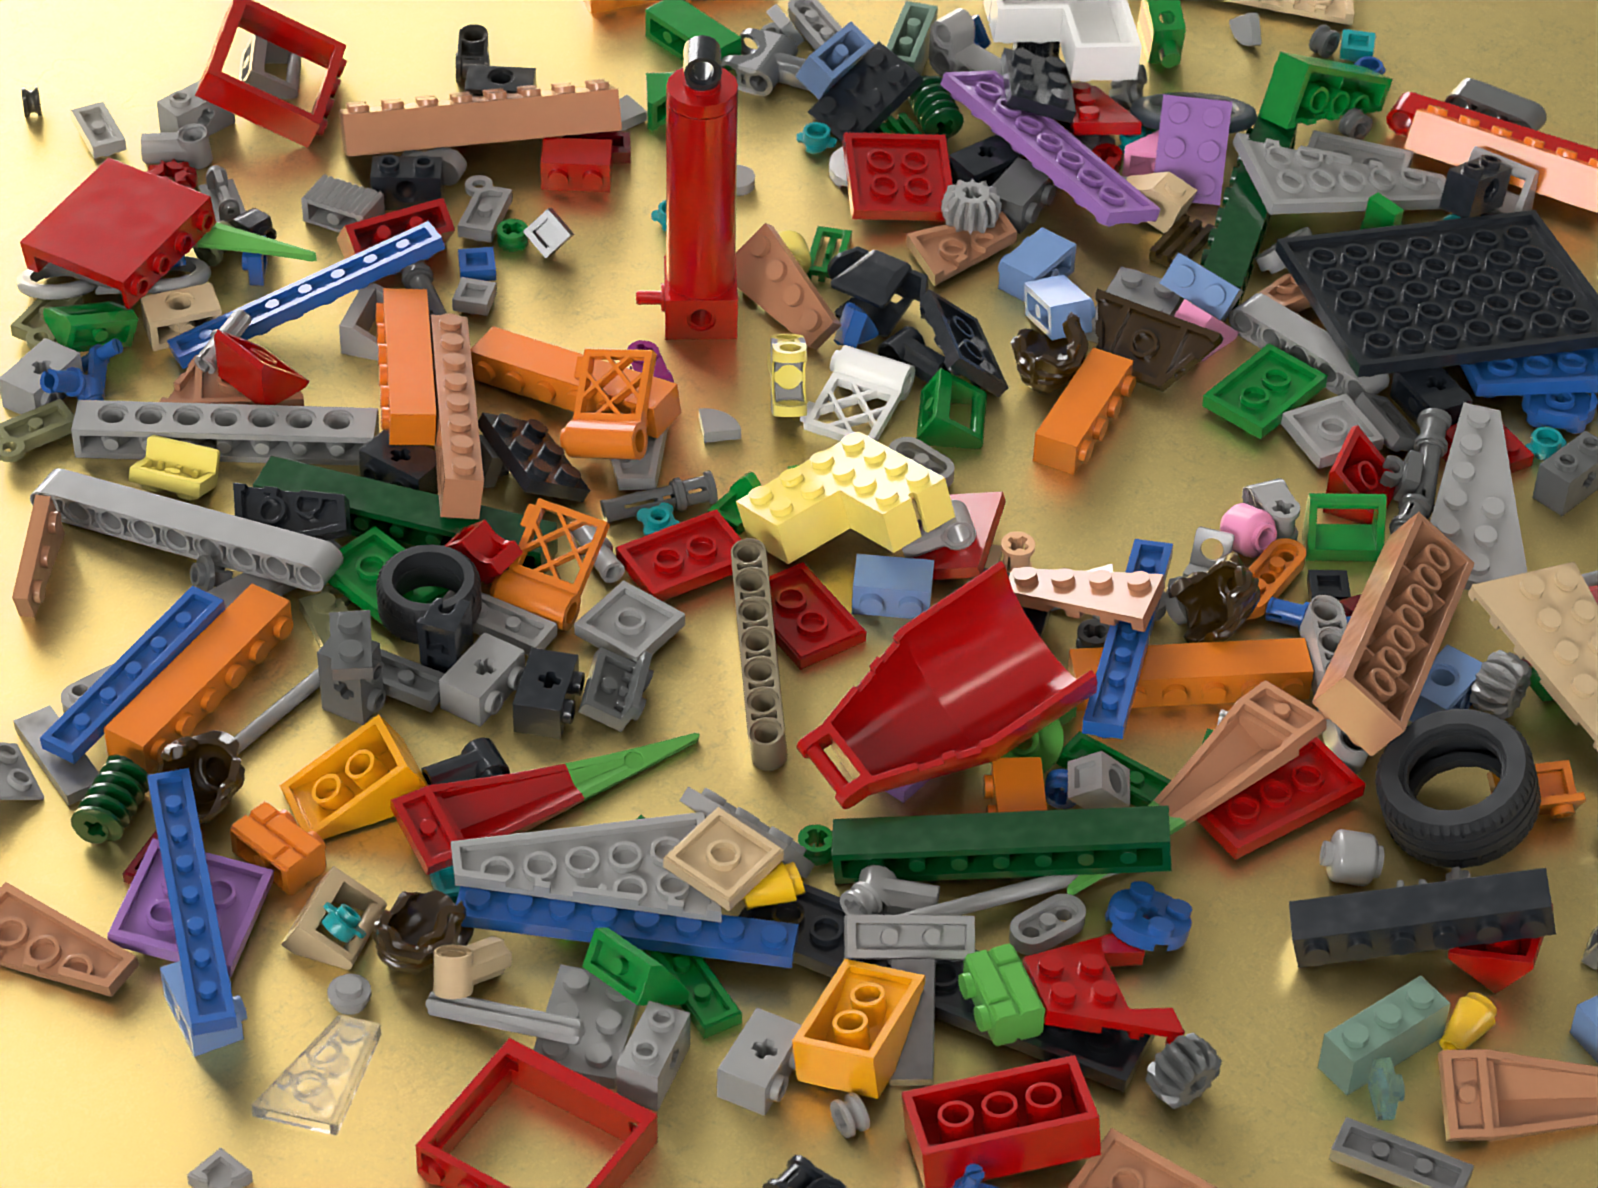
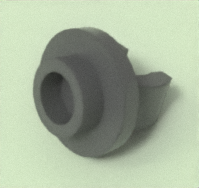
M200 555L196 563L192 564L190 570L192 585L206 592L213 589L214 586L217 587L232 579L233 576L232 571H225V567L214 564L209 555Z

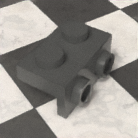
M600 646L593 656L578 712L620 732L623 731L631 719L638 720L646 704V699L642 697V693L649 686L654 673L653 670L649 669L652 654L644 651L635 663Z

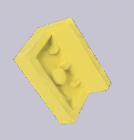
M151 435L147 438L146 456L130 466L128 481L142 484L141 487L148 491L168 490L176 492L179 498L195 500L217 486L220 451Z

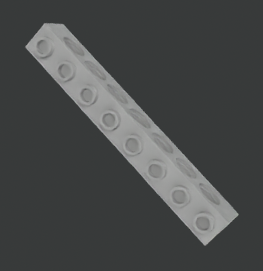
M78 400L71 433L75 458L142 460L146 456L147 438L151 435H157L217 449L220 451L219 462L267 463L270 456H275L305 464L359 466V449L377 436L380 430L378 408Z

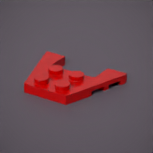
M1113 933L1023 958L1022 964L1045 1008V1025L1101 1034L1102 1027L1124 1030L1130 1039L1139 1040V1037H1144V1034L1166 1037L1165 1045L1171 1044L1178 1036H1184L1185 1034L1173 1007L1131 1009L1128 1007L1110 966H1140L1143 964L1145 950L1123 942Z

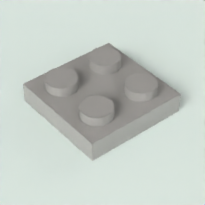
M1346 393L1282 413L1281 425L1318 469L1334 464L1351 427L1355 425L1361 428L1378 450L1383 449L1384 437Z
M623 580L574 623L575 635L598 648L601 646L636 663L644 651L653 655L685 626V613Z

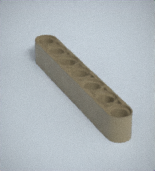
M746 538L734 544L731 549L747 733L753 764L758 769L772 771L779 769L785 764L788 753L770 575L764 544L760 540Z

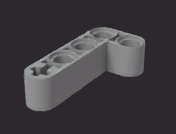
M957 8L931 25L929 62L937 74L943 77L944 72L995 70L1003 77L1001 58L974 43L975 24L972 16L965 9Z

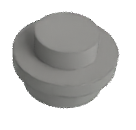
M357 974L338 976L328 986V1000L335 1010L341 1014H357L366 1007L371 998L370 983L367 979Z

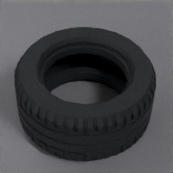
M1450 709L1434 712L1409 724L1402 734L1386 746L1383 751L1384 753L1379 759L1375 782L1387 829L1392 839L1403 851L1415 857V859L1423 861V863L1443 868H1468L1494 861L1519 845L1529 834V831L1532 830L1533 824L1538 818L1541 794L1531 749L1525 738L1522 737V734L1513 725L1492 714L1473 709ZM1457 767H1479L1493 772L1501 779L1493 793L1478 804L1460 810H1437L1423 805L1416 799L1426 782L1439 773Z

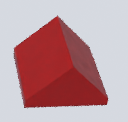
M217 329L214 335L218 376L256 405H277L307 387L310 382L308 379L265 347Z
M1358 425L1351 427L1329 472L1326 493L1386 494L1387 510L1393 498L1395 487L1382 485L1380 479L1385 471L1394 472L1382 468L1385 458ZM1323 509V513L1360 524H1372L1374 509Z
M1544 936L1501 941L1493 944L1455 947L1449 949L1448 958L1494 994H1497L1534 969Z

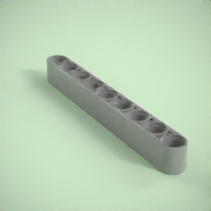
M54 469L30 495L32 506L35 495L51 496L56 511L61 513V522L193 559H198L200 555H209L214 564L312 592L321 591L343 564V556L340 550L326 540L65 469Z

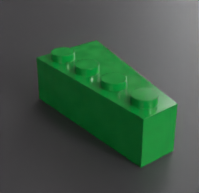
M1280 51L1258 116L1285 129L1295 128L1296 124L1301 123L1312 125L1316 124L1317 120L1322 119L1338 120L1340 116H1343L1353 108L1360 109L1364 114L1380 112L1383 109L1393 79L1363 66Z

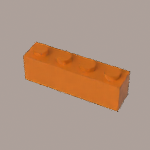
M1094 347L1092 348L1036 431L1033 451L1034 462L1074 475L1082 462L1087 463L1089 461L1096 440L1101 441L1103 439L1109 420L1111 418L1116 419L1120 412L1122 400L1124 397L1129 398L1133 393L1136 384V377L1132 376L1134 360Z

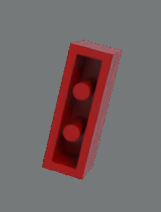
M444 198L344 225L337 237V241L342 255L346 259L427 221L440 234L444 244L447 243L454 233L455 227Z

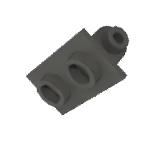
M1139 64L1137 80L1111 82L1112 89H1110L1108 96L1126 110H1130L1131 105L1143 97V87L1148 81L1145 66Z

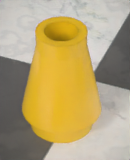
M781 861L742 898L746 909L750 910L755 907L797 901L796 896L804 894L805 889L795 863L792 861L784 864Z
M1475 992L1468 993L1466 997L1459 998L1445 1033L1439 1040L1442 1049L1466 1050L1495 1025V1016L1497 1015L1495 1005L1485 996Z

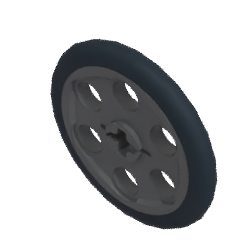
M1173 92L1155 94L1136 100L1130 107V113L1139 119L1142 125L1159 130L1163 94L1231 101L1229 134L1253 127L1258 117L1255 108L1247 103L1226 96L1206 93Z

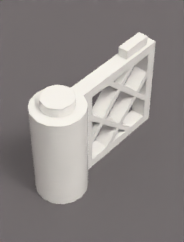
M845 345L840 351L836 350L830 362V371H833L816 402L809 401L807 403V415L800 416V421L804 422V430L841 441L849 434L855 433L851 427L869 422L872 430L868 437L878 441L900 400L904 401L909 395L914 382L915 367ZM839 386L852 390L854 395L836 400L833 393L836 387ZM876 398L888 401L884 407L871 411L866 401ZM859 404L863 413L846 418L841 409ZM834 411L839 419L829 424L817 421L821 415Z

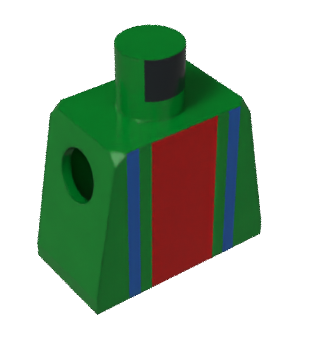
M1142 0L1137 32L1145 58L1150 64L1162 63L1164 67L1172 68L1181 61L1186 26L1180 0ZM1160 15L1162 16L1163 23L1159 19Z

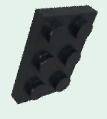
M878 41L808 113L814 121L826 124L830 128V134L842 143L844 132L873 133L925 81L917 71Z
M1004 48L1001 56V67L1007 107L1072 124L1076 109L1066 63L1056 57L1043 58L1033 55L1028 50L1016 48L1015 50Z
M929 289L920 298V301L926 312L924 318L933 328L936 335L934 341L943 351L946 358L944 360L945 366L955 376L963 375L974 386L1000 397L1009 387L978 319Z
M482 412L478 419L480 431L524 492L579 502L585 501L590 489L581 478L579 470L573 467L566 458L564 450L549 435L548 428L543 423L535 419H529L528 421L516 419L504 413L495 415Z

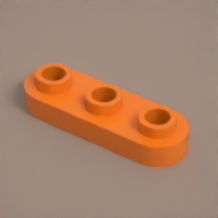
M1290 538L1276 539L1268 545L1248 568L1253 576L1259 579L1260 600L1247 619H1256L1266 613L1270 598L1276 597L1278 599L1303 570L1306 549L1300 542Z

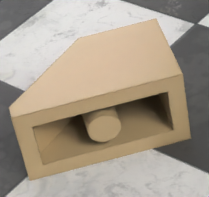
M1169 171L1133 175L1126 179L1160 208L1157 220L1147 223L1164 234L1183 214L1187 213L1198 191Z

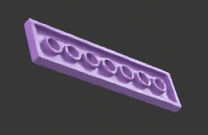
M995 70L944 72L940 85L951 93V97L954 100L963 103L971 110V114L974 117L983 120L991 127V131L994 134L1004 138L1012 145L1011 148L1014 151L1024 155L1031 161L1035 169L1044 172L1051 178L1056 187L1065 190L1074 198L1076 204L1091 212L1097 222L1105 226H1114L1115 224H1139L1140 222L1157 220L1160 208L1054 119L1007 107L1003 77Z

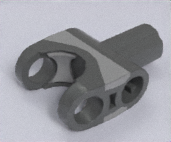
M754 28L745 29L739 34L742 37L741 55H727L721 59L723 69H725L724 65H728L736 71L737 76L735 78L738 83V90L766 96L774 89L778 82L808 90L795 77L806 59L796 57L798 47L795 41L788 36ZM744 38L752 39L758 46V49L749 48L744 43Z

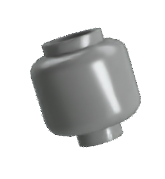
M1339 829L1333 834L1330 841H1323L1319 861L1320 865L1326 866L1327 875L1331 881L1363 887L1367 886L1373 878L1378 879L1380 877L1384 864V848L1378 845L1376 837L1372 834Z

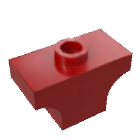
M486 519L464 527L444 545L466 555L475 564L481 582L484 585L492 583L496 576H501L523 554L515 540L509 541L500 537L491 528Z

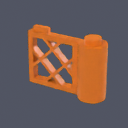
M584 349V355L577 356L574 378L579 380L573 420L568 422L560 435L561 447L565 450L568 457L641 460L645 456L648 446L645 423L657 353L653 350ZM608 360L613 367L600 379L596 380L592 375L594 361ZM633 361H644L642 373L630 381L623 370ZM619 374L627 386L611 399L603 387ZM599 392L607 403L595 413H586L588 400ZM633 393L637 397L635 414H622L617 406Z
M538 498L535 505L528 504L520 523L522 527H525L518 545L523 554L501 576L495 577L490 588V596L557 623V629L568 631L572 628L578 617L581 605L580 597L610 528V524L604 520ZM545 511L557 514L563 527L543 536L539 525ZM566 518L574 520V522L568 524ZM584 525L597 528L592 541L578 548L571 532ZM535 534H536L537 537H538V539H536V540L533 541V539H534V537H535ZM566 534L572 551L553 560L546 543ZM541 546L547 563L535 569L522 566L527 553ZM586 553L585 558L583 560L581 555ZM576 558L580 570L574 584L561 580L556 567ZM551 570L553 576L544 573Z

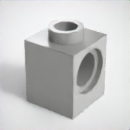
M1103 751L1068 761V799L1083 809L1129 807L1130 769Z

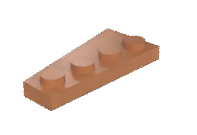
M765 223L735 253L737 288L790 332L804 336L807 346L817 350L842 326L774 226Z

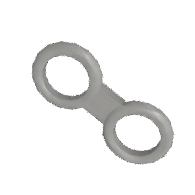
M185 256L187 265L172 267L170 270L190 272V274L177 278L160 279L147 293L156 294L205 284L211 276V269L206 262L194 257ZM44 267L39 273L27 269L21 272L16 279L17 288L21 293L37 299L59 300L74 298L94 290L96 295L121 293L120 290L115 288L107 289L81 279L65 284L36 283L50 277L70 276Z

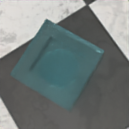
M1391 1057L1373 1058L1368 1089L1377 1121L1395 1120L1398 1101H1403L1405 1097L1403 1077L1401 1074H1395Z

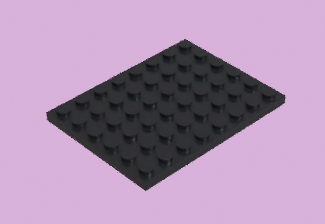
M1535 210L1277 239L1276 253L1357 377H1372L1381 374L1405 373L1413 370L1437 369L1446 366L1598 348V293Z

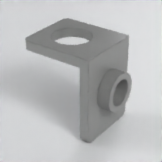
M1202 526L1198 527L1190 562L1183 571L1182 577H1188L1193 572L1207 573L1218 560L1208 559L1203 555L1201 550L1203 541L1209 538L1219 540L1223 545V554L1221 556L1223 557L1232 552L1234 534Z

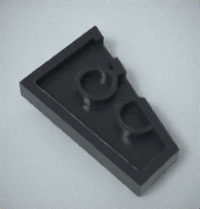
M233 483L235 516L326 541L352 535L350 503L344 494L308 490L292 492L282 491L278 487L264 486L263 489L248 487L246 484Z

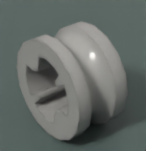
M856 882L851 887V890L845 891L840 896V904L846 915H877L882 910L883 904L878 893L865 882Z
M849 1093L844 1097V1102L840 1099L831 1102V1116L837 1129L845 1138L853 1137L856 1129L859 1131L868 1130L870 1127L869 1115L858 1095Z

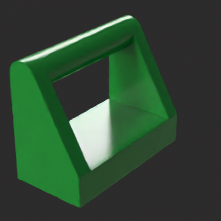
M113 301L47 307L43 310L44 320L58 344L77 352L89 351L91 347L97 344L104 345L112 339H118L123 347H131L139 320L133 309H127L125 306Z
M940 368L921 390L916 439L928 446L980 449L983 446L987 393ZM950 403L972 405L970 429L949 418Z
M1309 493L1302 529L1303 546L1306 549L1305 560L1377 562L1385 539L1386 494ZM1317 509H1374L1372 524H1317Z
M595 927L582 965L584 969L637 1006H647L649 1001L662 1005H682L688 1000L689 991L662 964L611 929Z

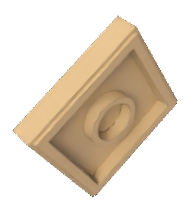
M717 807L663 858V867L730 911L784 859V850L720 807Z

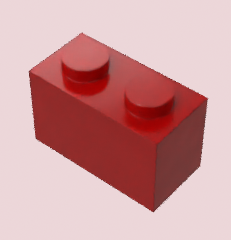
M543 138L540 162L541 190L610 193L613 169L612 140Z

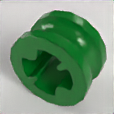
M507 219L497 225V244L499 248L507 252H517L525 249L529 240L523 231L528 227L527 224L519 219Z
M813 824L804 827L798 834V844L807 849L803 856L815 864L814 866L827 864L832 860V831L823 825Z

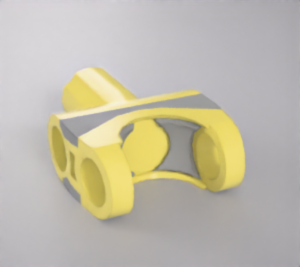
M784 333L775 334L770 337V353L767 356V366L771 375V411L774 416L799 417L807 415L805 386L807 346L804 336L799 334Z

